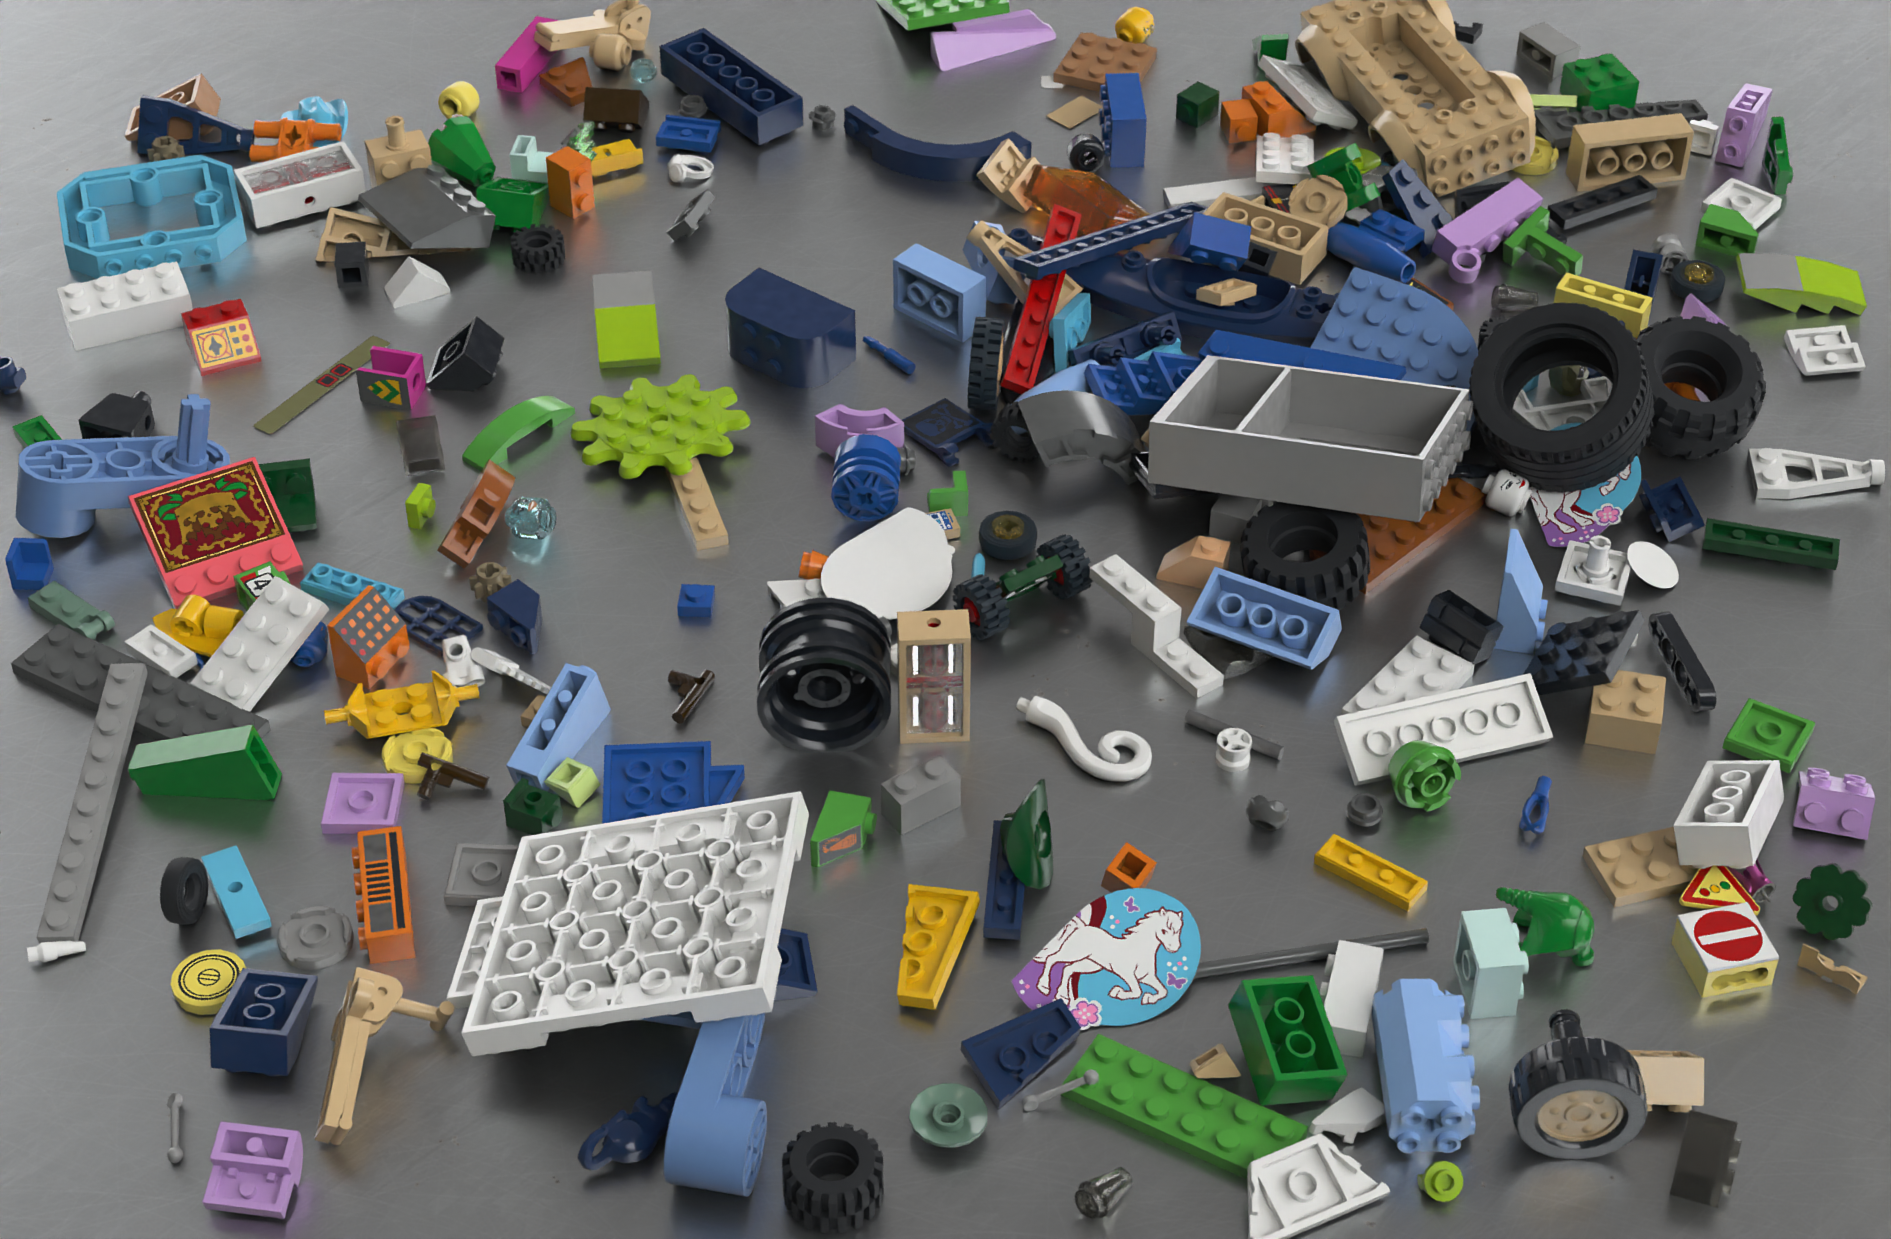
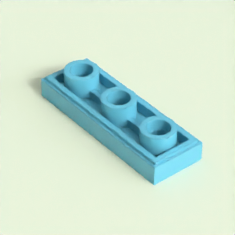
M317 563L300 582L302 591L344 605L350 604L368 585L375 587L394 610L405 598L404 590L322 563Z
M237 845L202 856L201 859L207 876L235 938L252 935L272 927L269 914Z

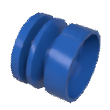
M862 434L848 438L836 450L831 499L835 508L844 516L857 521H874L889 515L897 506L901 456L898 449L889 440L877 435Z

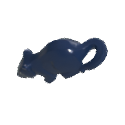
M671 1093L655 1106L648 1105V1098L640 1096L635 1101L631 1114L626 1113L622 1109L606 1124H602L600 1129L589 1135L579 1150L578 1160L582 1167L594 1171L602 1168L612 1160L620 1163H633L647 1158L654 1150L659 1138L668 1131L669 1121L678 1093ZM604 1137L601 1151L596 1156H593L595 1146Z

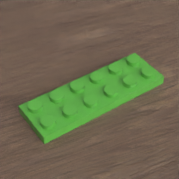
M1100 1034L1096 1036L1062 1084L1064 1085L1083 1077L1087 1070H1095L1099 1074V1080L1096 1084L1089 1085L1086 1083L1061 1094V1096L1248 1180L1247 1167L1252 1161L1303 1141L1307 1137L1308 1126Z

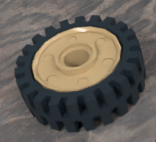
M975 318L968 378L967 406L969 409L996 411L1003 364L1004 319Z

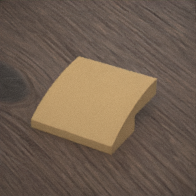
M1009 138L999 144L976 175L998 198L1021 213L1029 209L1051 179L1050 175L1034 156L1026 160Z

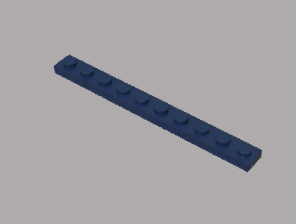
M1188 202L1014 258L1013 270L1024 273L1028 279L1041 280L1043 276L1059 274L1062 270L1077 268L1080 264L1095 262L1098 258L1113 256L1116 252L1131 250L1134 246L1149 244L1152 240L1164 239L1168 235L1180 233L1194 212L1203 214L1209 207Z

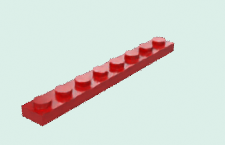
M1054 204L1039 250L1075 239L1082 214ZM1067 269L1062 270L1059 274L1043 276L1041 280H1030L1000 386L1019 394H1023L1034 387L1049 334L1050 321L1055 313Z

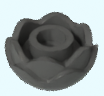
M1258 795L1254 798L1251 797L1246 803L1245 810L1249 822L1261 829L1276 831L1282 828L1289 820V809H1285L1280 801H1267L1264 796Z

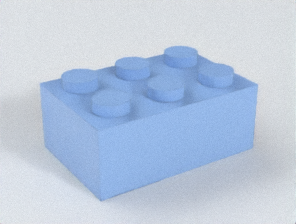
M916 243L893 259V308L963 343L973 336L975 318L986 317V277Z

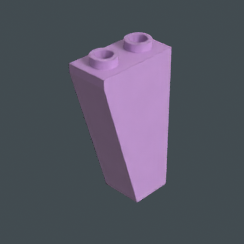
M1744 84L1727 107L1715 161L1738 167L1744 166L1766 118L1773 89Z

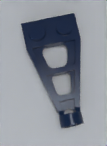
M146 95L140 97L137 153L148 154L147 150L152 148V142L156 138L169 136L170 118L174 116L187 120L193 125L192 138L186 141H178L179 145H183L185 155L227 150L250 151L251 144H254V129L241 127L172 99ZM207 124L218 127L222 131L221 141H201V125ZM238 134L241 135L240 142L237 141Z

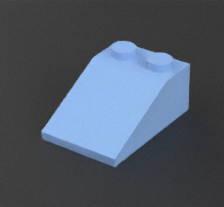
M1510 529L1496 621L1504 627L1498 640L1495 642L1494 649L1533 655L1535 641L1542 642L1545 622L1539 621V619L1545 620L1548 600L1541 599L1543 584L1518 529Z

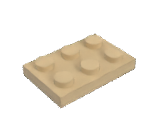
M1674 827L1584 846L1582 856L1614 908L1684 892L1699 868H1694L1692 865H1679Z

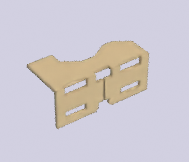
M1803 944L1798 966L1805 967L1817 973L1816 975L1820 977L1824 975L1832 979V983L1839 984L1855 994L1859 992L1868 979L1867 976L1844 965H1841L1840 968L1837 966L1835 968L1832 959L1820 954L1819 950Z

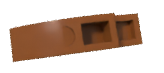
M488 460L463 501L460 512L437 551L465 569L470 564L482 541L489 535L508 499L516 477L491 460Z

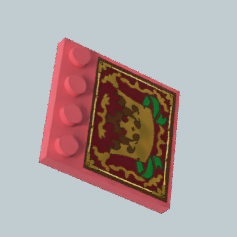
M255 457L128 496L129 505L174 609H178L184 598L188 595H198L207 601H211L235 593L236 587L233 576L269 561L279 572L283 571L286 576L303 570V562Z

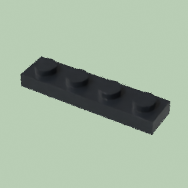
M1637 175L1549 205L1547 210L1550 211L1549 218L1565 230L1656 199L1658 189L1644 177Z

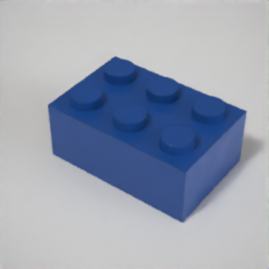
M1139 73L1105 74V85H1100L1102 109H1099V126L1101 125V140L1104 141L1105 157H1109L1110 168L1144 167L1147 118Z

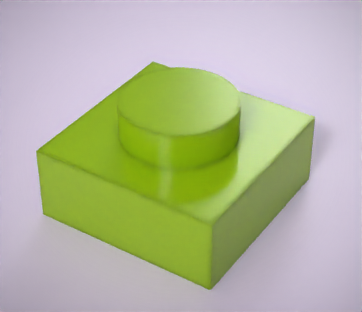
M419 482L405 501L408 527L421 530L428 518L434 515L436 502L432 497L431 485Z

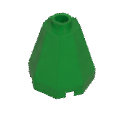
M467 116L449 118L443 123L446 126L444 130L440 131L437 128L431 134L428 144L430 146L432 165L444 168L445 172L451 177L473 186L483 185L493 179L496 166L474 122Z

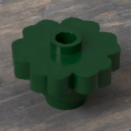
M1836 863L1814 867L1810 877H1804L1797 882L1796 891L1792 897L1794 903L1801 907L1797 912V920L1804 925L1810 934L1822 931L1828 940L1850 937L1854 932V926H1862L1868 921L1869 912L1872 909L1871 900L1864 896L1868 890V883L1860 877L1856 870L1850 869L1843 873L1841 867ZM1827 896L1836 898L1838 902L1837 908L1832 907L1828 903Z

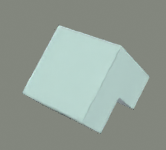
M517 136L509 154L512 179L548 183L546 157L553 153L537 151L535 136Z

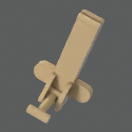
M618 0L609 5L606 10H595L593 16L546 23L539 22L536 25L537 31H535L534 41L549 51L590 46L591 42L595 41L599 34L608 33L625 37L632 50H643L646 37L648 36L651 11L646 5L639 4V0Z
M356 967L353 981L349 980L347 983L343 1005L336 1016L332 1029L331 1041H334L335 1045L315 1136L316 1141L329 1143L330 1141L333 1145H340L353 1125L352 1115L368 1038L377 1034L391 1013L396 1012L430 1021L429 1025L432 1030L441 1031L454 1012V1005L451 1002L444 1001L439 1007L401 998L403 987L395 977Z

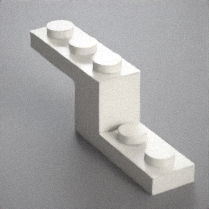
M1117 554L1090 567L1089 578L1133 613L1131 644L1196 699L1223 685L1224 675L1179 638L1181 607Z

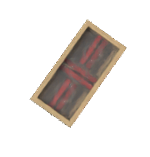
M968 609L897 612L898 723L900 744L970 741L971 634Z

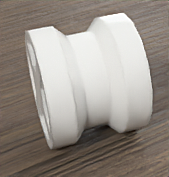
M1239 728L1222 730L1217 736L1218 749L1215 760L1218 767L1228 772L1243 771L1250 764L1252 737L1248 732Z

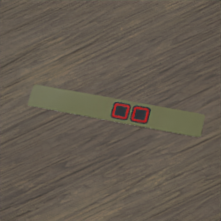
M371 336L255 423L253 427L267 434H273L371 359L370 349L372 346L386 348L390 345V342L376 336Z

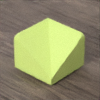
M569 757L544 781L549 788L577 808L581 807L601 785L591 767Z

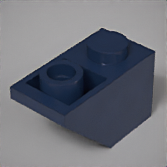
M517 579L487 597V618L495 630H500L511 638L516 646H521L534 655L538 652L542 626L540 595Z

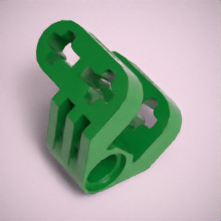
M1356 142L1307 165L1312 178H1317L1316 175H1326L1335 178L1342 184L1348 198L1346 212L1381 196L1375 182L1363 187L1361 173L1352 162V160L1362 156Z

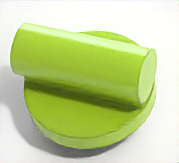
M1441 1160L1429 1165L1423 1174H1418L1417 1183L1419 1189L1425 1190L1434 1200L1447 1202L1457 1197L1461 1192L1463 1175L1455 1164Z

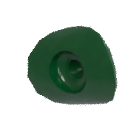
M1040 779L1015 812L1005 814L1000 827L1003 853L1007 856V861L1012 871L1023 884L1036 889L1049 886L1053 876V848L1045 779Z

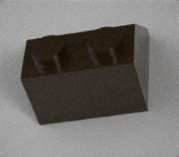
M585 87L583 121L588 126H591L590 129L595 131H607V127H616L618 131L632 133L635 132V129H643L650 102L641 90Z

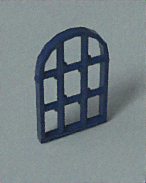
M432 596L409 598L401 602L395 609L398 615L412 622L406 626L408 636L443 656V649L432 643L434 639H448L447 636L442 634L446 630L454 629L465 635L468 641L483 630L482 623ZM420 603H431L435 606L427 608ZM413 605L425 613L418 618H414L403 610ZM442 608L456 617L452 620H447L435 612ZM427 617H433L445 625L438 630L429 627L422 621ZM463 620L474 628L468 632L456 625V623ZM415 626L417 628L421 627L432 635L425 639L411 629Z

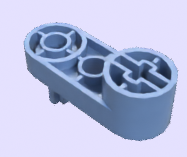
M189 394L187 399H181L178 436L49 440L36 442L25 447L19 454L15 518L23 528L38 535L56 538L77 536L88 531L95 523L96 509L131 508L128 496L229 465L230 457L224 447L207 439L211 401L208 398L200 399L199 394Z
M691 1011L676 1015L669 1014L641 1019L700 1029L669 1121L664 1153V1176L666 1183L748 1197L753 1191L765 1145L767 1109L766 1103L763 1100L745 1098L743 1094L759 1047L765 1013L695 1023Z

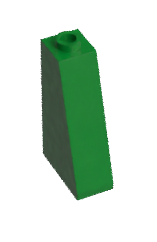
M253 724L138 744L128 765L130 778L136 782L144 795L274 800L282 777L280 769Z

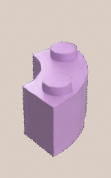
M838 404L815 415L816 446L834 458L835 452L842 442L850 437L862 434L877 435L889 440L895 447H903L904 422L885 407L871 411H859Z

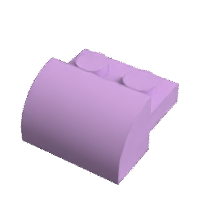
M220 1121L210 1155L213 1167L202 1201L204 1207L209 1210L284 1219L293 1187L298 1188L301 1177L303 1144L299 1131Z

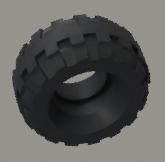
M1682 316L1669 317L1667 320L1662 321V323L1655 322L1640 331L1636 340L1644 356L1654 402L1653 426L1650 428L1651 433L1649 437L1646 438L1645 445L1647 447L1652 445L1661 450V454L1670 457L1681 455L1686 460H1699L1705 454L1708 457H1713L1728 451L1735 443L1739 444L1747 436L1761 410L1766 393V381H1764L1763 368L1757 353L1750 351V343L1740 334L1738 336L1729 331L1730 327L1720 322L1715 324L1706 321L1704 317L1693 316L1691 319H1683ZM1680 382L1694 386L1702 391L1710 402H1700L1684 398L1670 390L1665 383Z

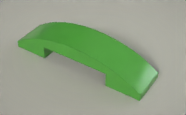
M539 396L523 401L506 410L489 423L467 447L462 455V460L479 471H482L488 460L498 465L508 458L506 448L544 423L554 428L574 415L575 408L554 396Z

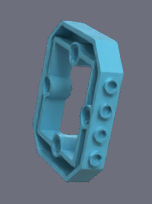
M202 155L83 172L57 192L63 243L69 269L96 279L102 276L127 273L130 270L150 268L161 263L177 262L179 268L221 262L247 241L232 166ZM196 193L194 204L200 227L169 232L153 230L145 233L143 236L109 241L110 234L104 210L99 207L135 202L140 206H152L161 202L164 197Z

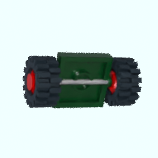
M1062 534L1040 545L1036 551L1038 553L1036 558L1027 563V568L1020 572L1016 568L1000 576V581L995 582L993 579L989 580L987 575L979 574L956 585V588L953 590L955 595L952 596L953 601L957 603L954 605L955 610L968 609L971 636L973 638L976 637L977 640H984L1008 627L1010 618L1007 615L1010 614V610L1005 607V604L1039 588L1046 581L1048 583L1046 586L1048 590L1053 589V594L1056 597L1059 596L1060 599H1068L1090 588V583L1093 580L1089 578L1090 567L1088 564L1091 561L1089 557L1085 558V549L1083 547L1079 548V542L1076 539L1073 540L1071 535L1066 536V534Z

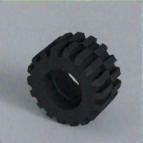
M828 1122L826 1127H821L820 1124L811 1126L810 1132L802 1130L797 1134V1141L791 1140L786 1146L787 1152L783 1153L782 1157L783 1197L787 1210L792 1211V1217L797 1222L804 1220L806 1228L813 1230L815 1227H819L821 1233H830V1229H838V1233L847 1232V1227L859 1228L863 1226V1219L871 1220L875 1216V1209H880L882 1195H884L882 1151L878 1150L876 1140L874 1138L868 1139L866 1131L863 1129L855 1131L854 1125L847 1123L841 1127L837 1126V1122ZM829 1174L846 1176V1178L836 1181L820 1179V1177Z

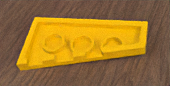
M908 884L909 900L905 912L906 929L905 933H903L902 941L903 958L900 960L897 988L898 1002L901 1006L935 1010L980 904L979 894L976 891Z

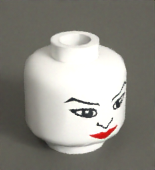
M1503 469L1498 472L1496 477L1489 475L1482 492L1487 494L1485 504L1488 508L1507 517H1512L1517 512L1522 514L1532 490L1528 489L1529 482L1527 479Z

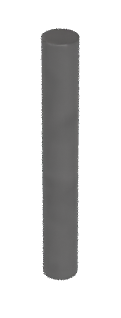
M1191 709L1187 711L1184 719L1186 723L1216 735L1224 729L1236 728ZM1249 733L1252 737L1251 749L1277 760L1281 759L1285 749L1283 746Z

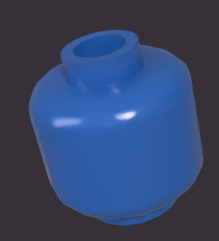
M319 622L291 658V662L300 667H310L314 663L321 662L326 657L328 628L323 622Z

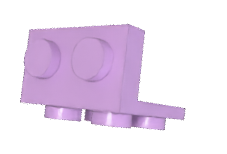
M1813 767L1808 768L1807 772L1799 771L1798 782L1800 791L1793 826L1867 840L1876 798L1872 785L1866 783V778L1853 774H1845L1844 778L1829 776V771Z

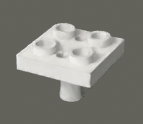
M1604 536L1592 537L1589 544L1569 540L1554 591L1621 606L1632 569L1627 559V553L1610 549L1611 541Z

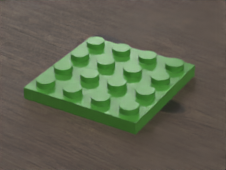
M876 0L882 8L907 30L1010 13L1007 0Z

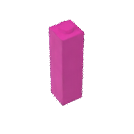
M536 16L495 64L497 89L523 93L558 51H549L534 41L535 31H537L536 25L539 22L546 23L560 20Z

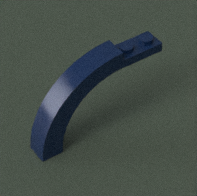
M854 105L844 109L845 133L871 149L873 161L904 175L944 182L981 181L976 176L999 144L1008 138L1026 160L1031 158L1032 142L1014 131L982 142L937 144L901 135Z

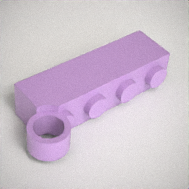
M1517 178L1437 230L1432 251L1449 265L1448 272L1453 280L1459 283H1471L1476 280L1481 267V258L1479 256L1487 251L1492 252L1500 242L1509 238L1541 206L1543 198L1520 178ZM1460 265H1464V266L1467 265V266H1469L1470 268H1463V267H1461Z

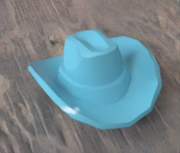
M314 96L301 100L298 110L283 113L281 119L288 118V120L304 121L313 119L316 123H340L343 137L347 130L348 109L343 99H335L324 103L321 97ZM316 140L313 147H323L340 141Z

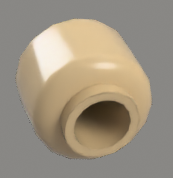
M599 34L589 47V55L600 69L619 71L625 65H628L631 59V45L627 43V40L622 35Z

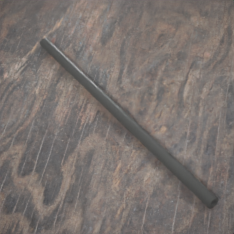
M1423 928L1344 941L1384 948L1385 950L1429 943V934L1427 929ZM1338 942L1200 962L1193 979L1327 959L1328 954L1336 955Z

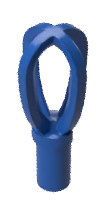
M1547 776L1538 778L1534 792H1532L1523 806L1522 817L1519 823V827L1523 831L1531 830L1534 834L1544 832L1549 812L1548 794L1552 784L1551 779ZM1535 806H1540V818L1532 823L1529 819V814Z

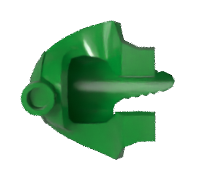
M1506 887L1497 889L1496 897L1500 901H1505L1506 904L1515 906L1518 909L1513 923L1529 928L1523 941L1518 943L1520 951H1525L1527 956L1555 952L1561 958L1571 957L1572 962L1577 966H1588L1593 963L1594 951L1590 948V942L1594 935V920L1589 908L1579 899L1569 893L1526 891Z

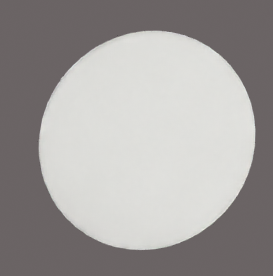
M1644 541L1634 542L1628 547V562L1642 580L1658 588H1671L1676 585L1679 579L1677 566L1664 550Z

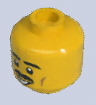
M1128 8L1115 22L1117 38L1135 44L1143 43L1154 31V19L1151 13L1145 8Z

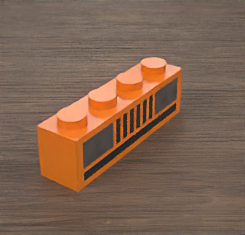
M396 826L357 832L358 847H352L351 849L354 869H360V873L354 874L356 896L362 895L363 899L356 900L358 923L364 922L365 927L358 928L360 950L368 949L370 964L416 958L402 827Z

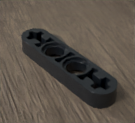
M1666 611L1651 614L1648 622L1650 636L1691 709L1694 712L1715 709L1717 699L1714 685L1672 613Z

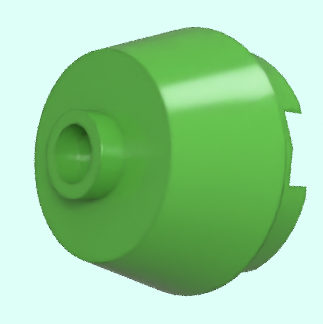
M1414 740L1400 747L1392 756L1388 767L1389 777L1398 801L1412 809L1423 808L1426 812L1444 805L1451 798L1448 792L1453 787L1455 779L1459 781L1461 779V770L1453 753L1444 747L1423 740Z

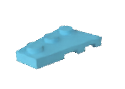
M1078 293L1050 321L1049 335L1054 340L1055 373L1069 368L1068 362L1071 361L1068 350L1077 347V343H1083L1091 324L1090 293Z

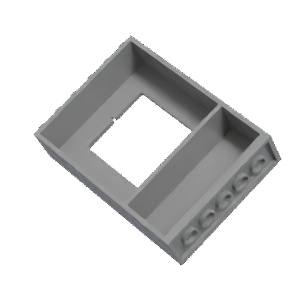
M1207 355L1149 421L1148 483L1420 522L1425 512L1431 510L1434 498H1439L1441 487L1447 485L1449 474H1454L1456 463L1461 462L1464 450L1468 451L1470 447L1471 432L1466 431L1467 420L1470 421L1472 417L1473 401H1469V389Z

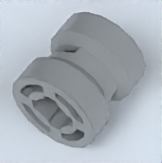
M1664 234L1655 239L1652 244V253L1663 255L1661 271L1664 274L1672 275L1676 265L1688 260V256L1676 235Z

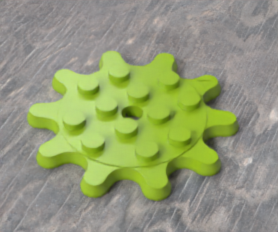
M692 374L681 376L677 382L669 386L659 387L652 385L646 378H637L632 381L630 390L626 391L623 397L613 398L604 395L593 397L590 402L589 411L598 417L575 422L572 425L570 434L571 438L575 441L594 442L583 449L581 459L585 465H598L609 460L621 462L619 475L625 479L636 478L646 468L659 465L666 467L670 474L684 475L692 470L690 460L699 454H710L717 457L731 454L733 445L729 438L723 436V434L728 431L747 428L750 425V418L743 410L725 409L737 402V394L731 387L725 386L712 391H700V383L696 376Z

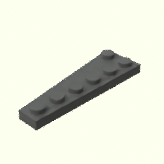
M1697 100L1636 103L1634 108H1626L1616 104L1609 105L1608 110H1594L1593 106H1584L1579 112H1567L1566 108L1534 110L1536 127L1544 138L1551 142L1553 149L1555 147L1564 149L1570 146L1573 125L1682 113L1688 124L1691 120L1701 121L1708 119V113Z

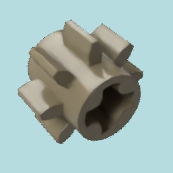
M171 136L156 138L152 142V148L147 150L150 162L185 157L183 145H179L178 140Z
M495 562L481 564L475 568L476 576L469 577L470 588L472 591H475V599L481 598L485 603H487V597L512 583L511 575H507V567H501Z

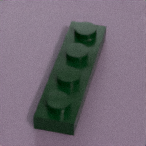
M1707 518L1702 549L1836 570L1839 560L1840 539Z

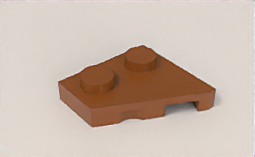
M583 57L559 67L551 68L549 71L539 75L540 85L570 107L584 102L585 87H592Z

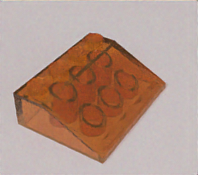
M1036 164L1023 194L1032 202V207L1046 212L1048 215H1050L1054 204L1082 214L1076 238L1150 215V213L1092 172Z

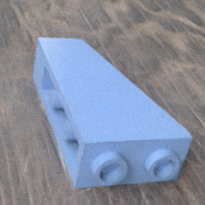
M568 663L564 665L506 765L515 784L521 778L528 779L529 785L548 791L549 787L544 781L567 757L573 759L608 716L611 708L598 675L593 669L584 665L579 667Z

